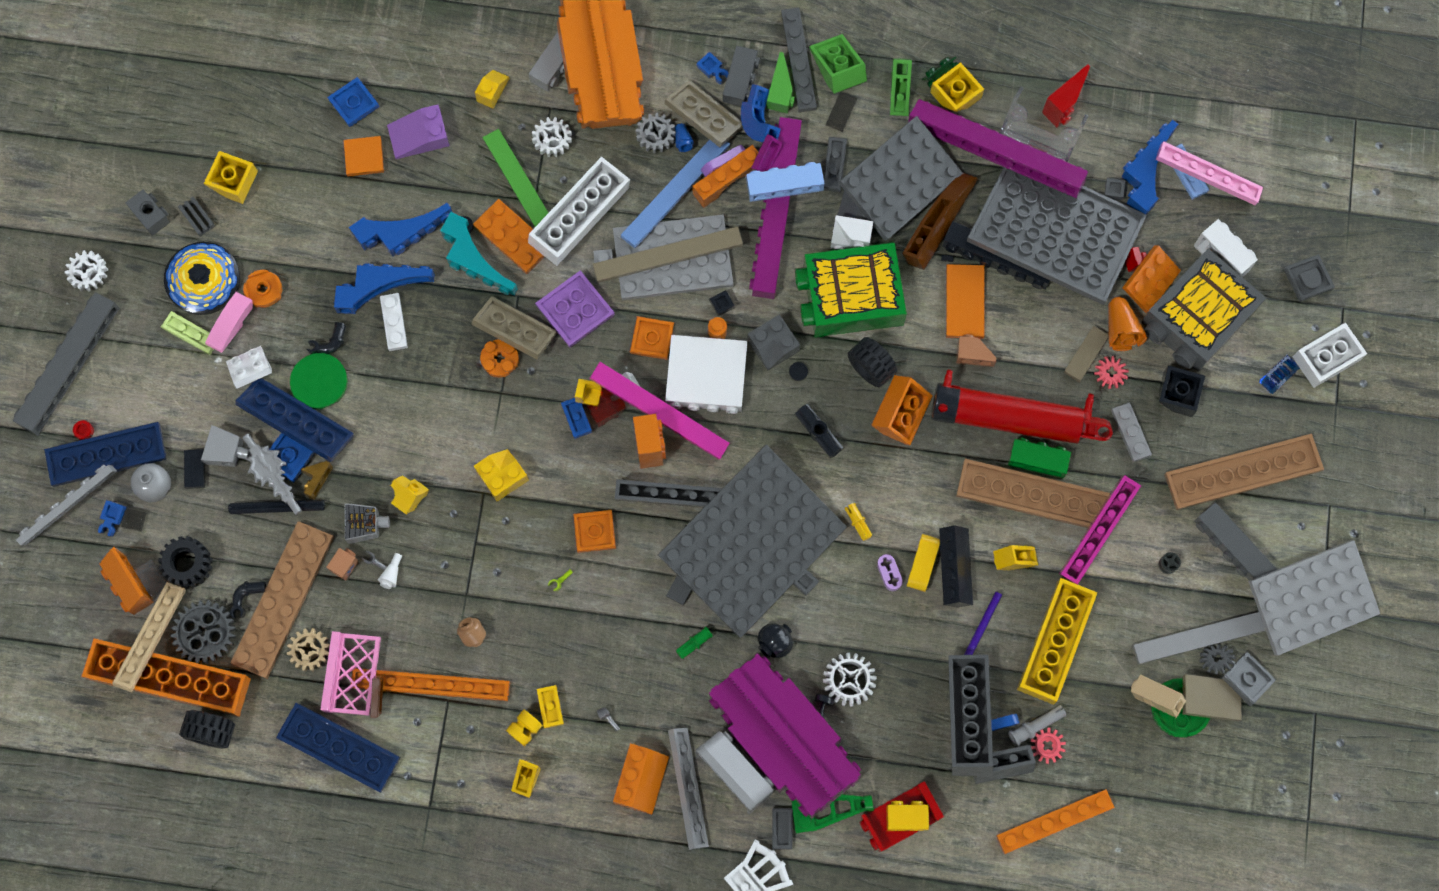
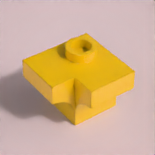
M402 475L394 479L390 485L395 492L391 504L403 513L408 514L416 509L420 501L428 494L429 489L416 479L410 481Z

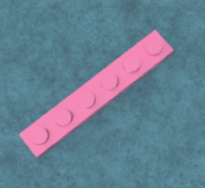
M1163 141L1160 144L1156 157L1157 161L1253 205L1259 202L1263 189L1262 186Z

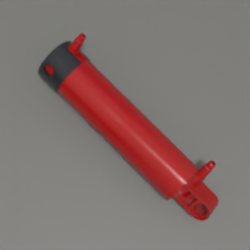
M949 369L945 374L944 383H937L931 412V419L934 421L951 424L957 423L1078 444L1080 437L1107 441L1113 434L1108 420L1091 417L1094 395L1091 393L1086 398L1084 408L951 385L953 371ZM1101 427L1108 428L1104 433L1098 431Z

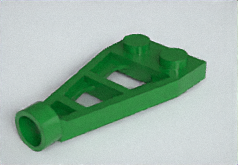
M842 794L830 804L831 813L829 816L822 819H816L815 817L811 819L809 815L805 817L798 809L799 803L796 800L791 801L795 832L798 834L817 831L862 812L874 811L872 795L854 796ZM863 800H864V807H865V808L861 807V804H860L861 801H863ZM835 801H848L851 807L850 811L837 814L835 812Z

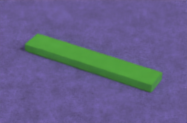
M497 129L484 136L483 140L532 224L536 227L548 214V211L502 133Z

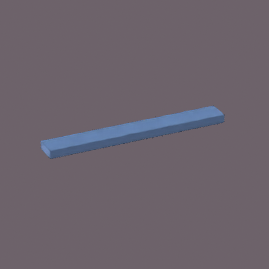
M709 140L621 234V238L636 248L704 175L701 172V168L707 162L722 155L730 147V143L726 142L719 148Z

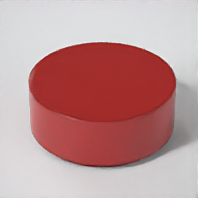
M81 420L73 426V434L79 440L91 438L94 433L93 426L88 421Z

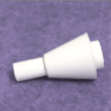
M395 553L391 564L387 566L378 578L382 587L386 589L396 587L398 565L402 555Z

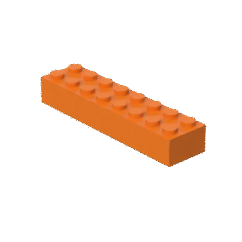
M94 638L81 677L113 686L112 683L131 647ZM153 653L133 691L240 717L251 678L243 674Z

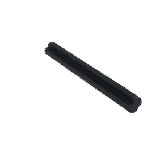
M322 499L295 500L302 511H323L325 509V501ZM284 501L230 503L228 505L230 514L293 512Z

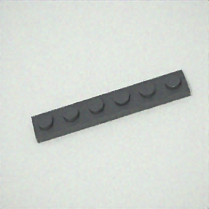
M800 9L781 10L798 113L813 111L817 109Z

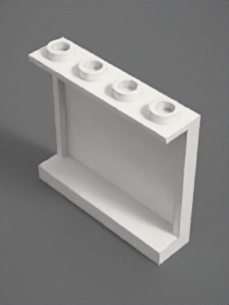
M671 335L665 402L675 409L688 407L689 410L693 411L707 409L709 412L725 410L730 414L742 412L747 341Z

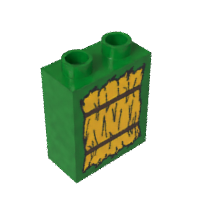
M895 243L805 254L803 268H795L797 290H807L809 303L800 304L803 327L813 326L814 338L904 326L907 312Z

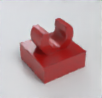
M1139 247L1131 248L1125 260L1128 272H1134L1147 256L1146 252L1140 253Z

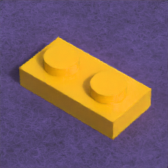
M557 686L537 689L544 729L564 725Z

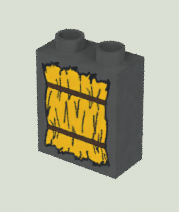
M1208 248L1153 305L1141 323L1146 326L1144 328L1146 336L1152 342L1159 345L1164 342L1174 351L1172 356L1177 364L1187 370L1193 367L1199 372L1255 313L1266 297Z

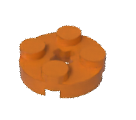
M257 270L248 276L246 283H244L243 291L245 297L252 300L253 306L265 308L272 306L281 299L282 284L278 276L272 272ZM261 285L268 287L263 293L261 291L258 292L261 289Z
M497 339L485 344L481 351L480 360L488 374L493 377L502 378L510 375L509 373L517 368L519 355L516 348ZM498 354H502L505 359L501 360V363L494 359Z

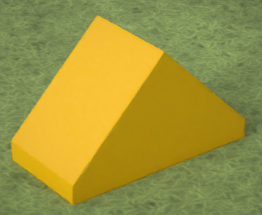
M520 759L511 791L530 798L541 768L538 765Z

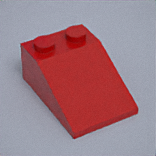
M1089 64L1047 98L1042 113L1056 128L1061 124L1066 125L1071 120V115L1075 111V104L1090 69Z

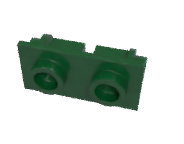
M947 56L939 62L940 66L936 69L932 67L925 72L926 76L922 78V81L927 79V85L931 89L932 83L942 77L943 73L946 74L958 65L957 62H953L956 56L952 58Z

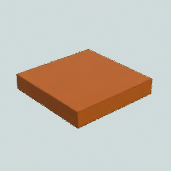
M381 136L344 140L347 177L384 173Z
M637 316L630 354L667 360L674 322Z
M612 510L573 514L577 553L616 549Z

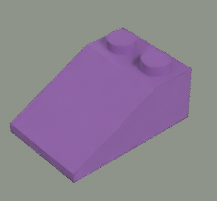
M438 104L421 108L387 125L395 159L449 146Z

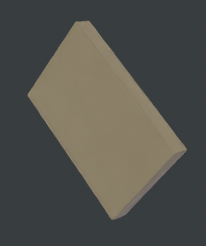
M1183 675V696L1186 700L1183 706L1184 715L1237 722L1242 720L1241 697L1223 679Z

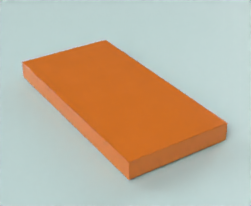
M947 264L946 338H959L969 334L975 338L984 339V265Z

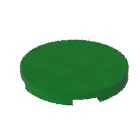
M325 353L310 354L302 358L294 366L290 375V388L294 397L316 410L324 409L336 402L338 403L344 396L348 386V376L344 366L338 359Z
M1174 678L1162 684L1183 695V678ZM1151 706L1152 716L1157 726L1173 737L1187 738L1201 732L1210 720V718L1184 715L1183 708L1176 718Z

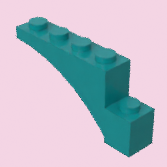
M450 212L440 230L443 239L453 244L446 257L449 267L456 271L461 269L466 272L467 276L473 279L477 277L489 287L494 285L499 288L500 292L506 295L510 293L515 296L518 290L516 283L494 270L478 252L467 229L469 225L468 220Z

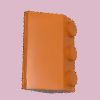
M894 375L872 426L883 435L910 446L933 395L911 377Z
M115 547L110 549L99 563L102 568L100 572L106 581L109 580L112 586H110V589L116 597L119 595L122 602H120L123 610L135 615L154 603L127 557Z
M630 743L613 803L652 815L669 756Z

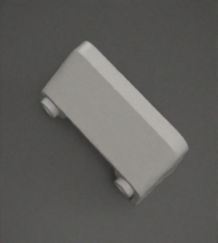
M718 731L695 750L696 757L698 759L701 757L742 802L747 808V813L750 815L773 794L772 786L774 784L767 776L763 778L731 743L733 739L726 731L723 733Z

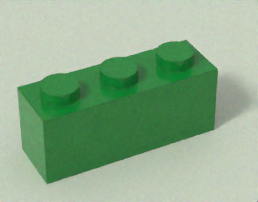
M1018 438L1014 439L1008 465L1064 478L1068 471L1071 452L1063 447L1052 448L1048 447L1046 443L1037 442L1035 444L1029 442L1028 439Z

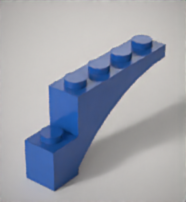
M1174 120L1169 124L1165 123L1159 129V135L1157 137L1153 135L1147 142L1148 146L1145 149L1141 148L1136 153V159L1133 162L1128 161L1123 167L1125 171L1122 178L1134 187L1128 194L1130 198L1126 204L1146 215L1159 199L1156 196L1155 189L1158 163L1156 157L1160 144L1163 141L1167 142L1178 126V123Z
M445 203L429 213L400 221L366 220L363 217L351 225L349 229L364 251L373 248L380 240L393 257L403 253L409 245L419 242L425 234L432 233L441 223H445L452 209L448 203Z
M369 263L357 265L355 287L351 284L336 286L334 308L337 313L356 314L357 309L377 295L406 284L434 282L435 274L433 269L427 266L411 268L408 265H401L400 267H393L389 264L374 266Z

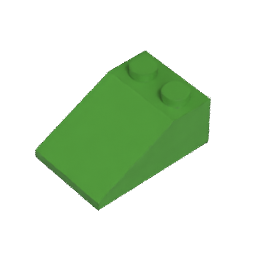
M843 34L809 46L819 70L833 94L867 81L865 63Z

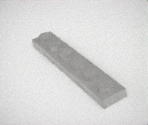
M102 465L95 471L97 474L94 477H88L80 483L81 487L75 491L73 489L65 495L66 499L63 502H57L51 506V511L47 515L42 514L34 521L36 524L31 528H24L19 533L20 537L16 541L21 546L30 543L115 474L117 470L113 465Z
M688 728L668 730L689 850L709 847Z

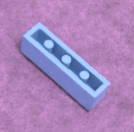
M810 162L804 166L790 165L784 169L771 168L764 172L752 171L746 174L750 202L824 191L821 163Z

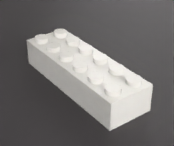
M601 157L529 233L528 243L558 266L629 189L630 179Z

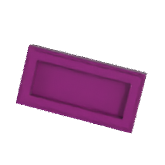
M767 134L751 168L760 172L771 169L783 143Z

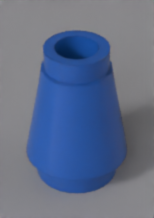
M683 123L677 124L675 126L676 148L680 152H688L693 148L694 141L686 125Z

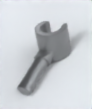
M366 551L371 555L369 560L361 557L367 564L372 563L382 570L387 568V566L375 559L374 554L370 551Z
M606 708L597 710L600 720L607 718L615 731L620 729Z

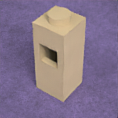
M1140 675L1131 686V693L1135 699L1176 718L1186 702L1182 693L1143 675Z

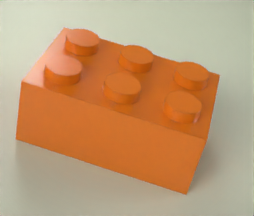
M656 414L633 417L640 469L663 466L666 452L661 419L657 420Z

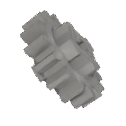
M658 113L655 114V117L648 114V119L642 117L643 123H637L639 129H636V135H638L636 139L641 141V148L646 146L647 152L650 148L653 149V153H656V149L663 152V147L669 149V143H674L673 137H676L675 125L671 124V119L665 120L664 114L659 117Z

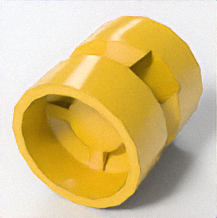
M523 709L516 717L517 722H512L505 731L526 747L532 739L531 735L537 734L543 725Z

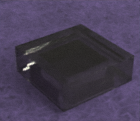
M126 508L121 527L142 532L147 513Z

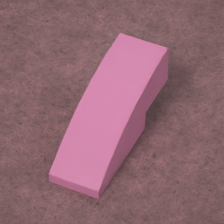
M235 292L215 322L205 345L222 353L242 328L244 319L253 309L252 300Z

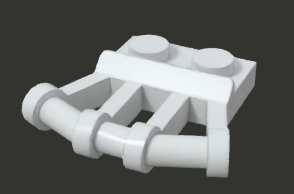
M756 839L744 861L724 877L725 881L734 891H776L793 885V882L788 877L784 861H780L774 850L759 844L760 841ZM755 851L765 856L754 867L749 868L748 863ZM770 860L775 867L759 880L754 873ZM779 872L782 883L766 888L764 883Z

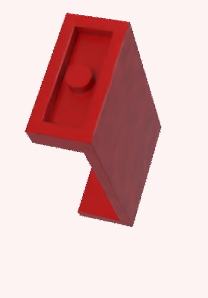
M924 781L875 808L874 811L861 815L862 821L859 823L863 831H868L871 836L869 842L873 849H878L880 853L919 832L887 831L886 807L891 805L892 801H903V805H911L912 801H923V805H928L929 825L944 818V815Z

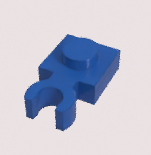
M710 52L696 63V67L708 78L714 75L716 82L720 85L722 84V79L719 76L724 75L726 78L728 77V71L720 69L722 63Z
M106 500L100 519L105 521L99 526L98 532L104 533L105 528H108L107 536L113 537L115 534L114 525L121 524L126 506Z

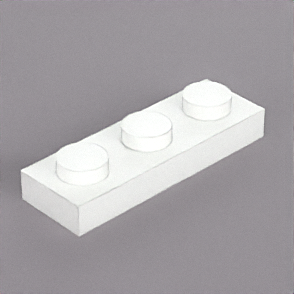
M399 293L380 296L388 350L394 351L408 348Z

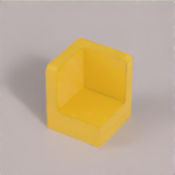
M578 379L575 402L598 406L602 386L594 381Z

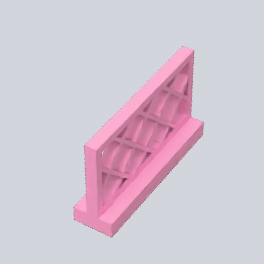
M332 631L320 710L325 713L334 712L370 716L372 678L376 675L381 637L344 634ZM346 639H354L358 645L348 652L345 648ZM367 641H375V648L367 653L362 645ZM361 648L366 656L356 662L351 654ZM349 656L354 665L345 671L342 667V661ZM369 658L372 662V668L365 673L359 665ZM358 667L363 675L354 682L348 674ZM347 676L352 684L345 690H342L339 682ZM366 678L369 682V688L362 693L357 684ZM355 687L360 695L351 702L345 693ZM344 696L349 704L343 709L336 708L337 700ZM362 697L367 702L366 711L357 710L354 706Z

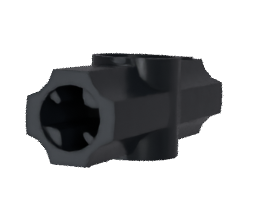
M808 404L803 405L794 414L810 433L811 438L819 444L830 459L843 449V446L828 429L827 424L821 421ZM821 428L824 433L818 435L814 432V429Z

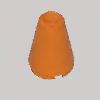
M1115 297L1108 304L1109 346L1114 351L1132 350L1131 346L1137 344L1139 347L1147 340L1146 332L1128 301L1122 297Z

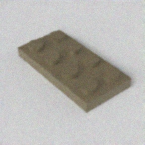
M690 80L665 99V105L719 148L743 129L742 122Z
M491 296L472 320L473 326L536 360L554 339L557 332Z

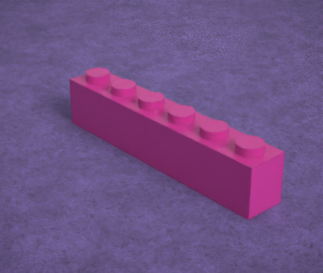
M1125 475L1121 476L1064 564L1059 575L1078 585L1141 485Z

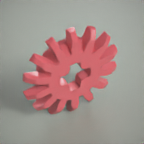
M1107 356L1104 357L1105 362L1098 361L1101 366L1095 365V368L1099 369V371L1095 372L1094 375L1100 376L1096 380L1097 382L1103 381L1101 386L1104 387L1107 383L1109 384L1108 389H1111L1112 384L1115 385V388H1118V382L1124 385L1122 378L1127 380L1128 377L1124 373L1129 372L1123 369L1126 363L1120 365L1121 359L1119 358L1115 362L1114 356H1111V361H1109ZM1110 367L1117 372L1113 377L1106 373V370H1109Z
M1047 728V733H1044L1042 729L1040 730L1041 735L1035 733L1036 740L1031 739V742L1035 743V746H1031V748L1037 751L1033 755L1035 757L1039 754L1040 758L1038 761L1040 762L1044 757L1046 764H1049V758L1055 763V756L1060 759L1062 758L1059 752H1065L1061 745H1066V742H1060L1063 735L1057 737L1058 731L1056 729L1053 734L1050 733V728ZM1044 741H1046V742L1051 741V742H1052L1051 747H1052L1053 749H1052V750L1047 749V750L1045 751V750L1043 749L1044 746H1045V745L1043 744V742H1044Z

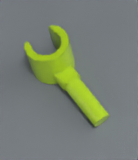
M569 569L557 580H550L548 586L557 582V587L553 591H559L561 583L573 572Z

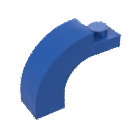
M752 84L748 102L742 101L741 105L743 129L750 138L761 143L764 142L767 134L778 140L781 129L767 124L764 118V110L770 90Z

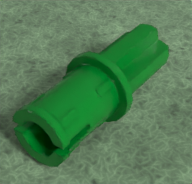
M704 627V629L693 637L690 636L687 642L677 648L676 653L681 659H684L695 649L699 650V646L712 638L713 635L707 627Z

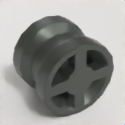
M1168 552L1159 560L1158 567L1163 573L1172 574L1180 567L1181 560L1177 554Z

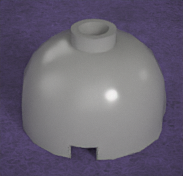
M153 463L143 464L133 472L131 488L140 500L148 503L162 500L168 490H170L171 478L168 472L161 466Z

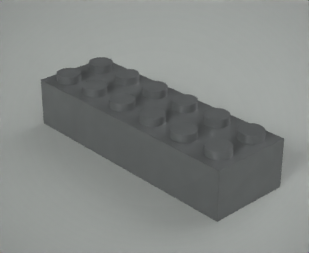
M948 655L952 776H993L988 655Z

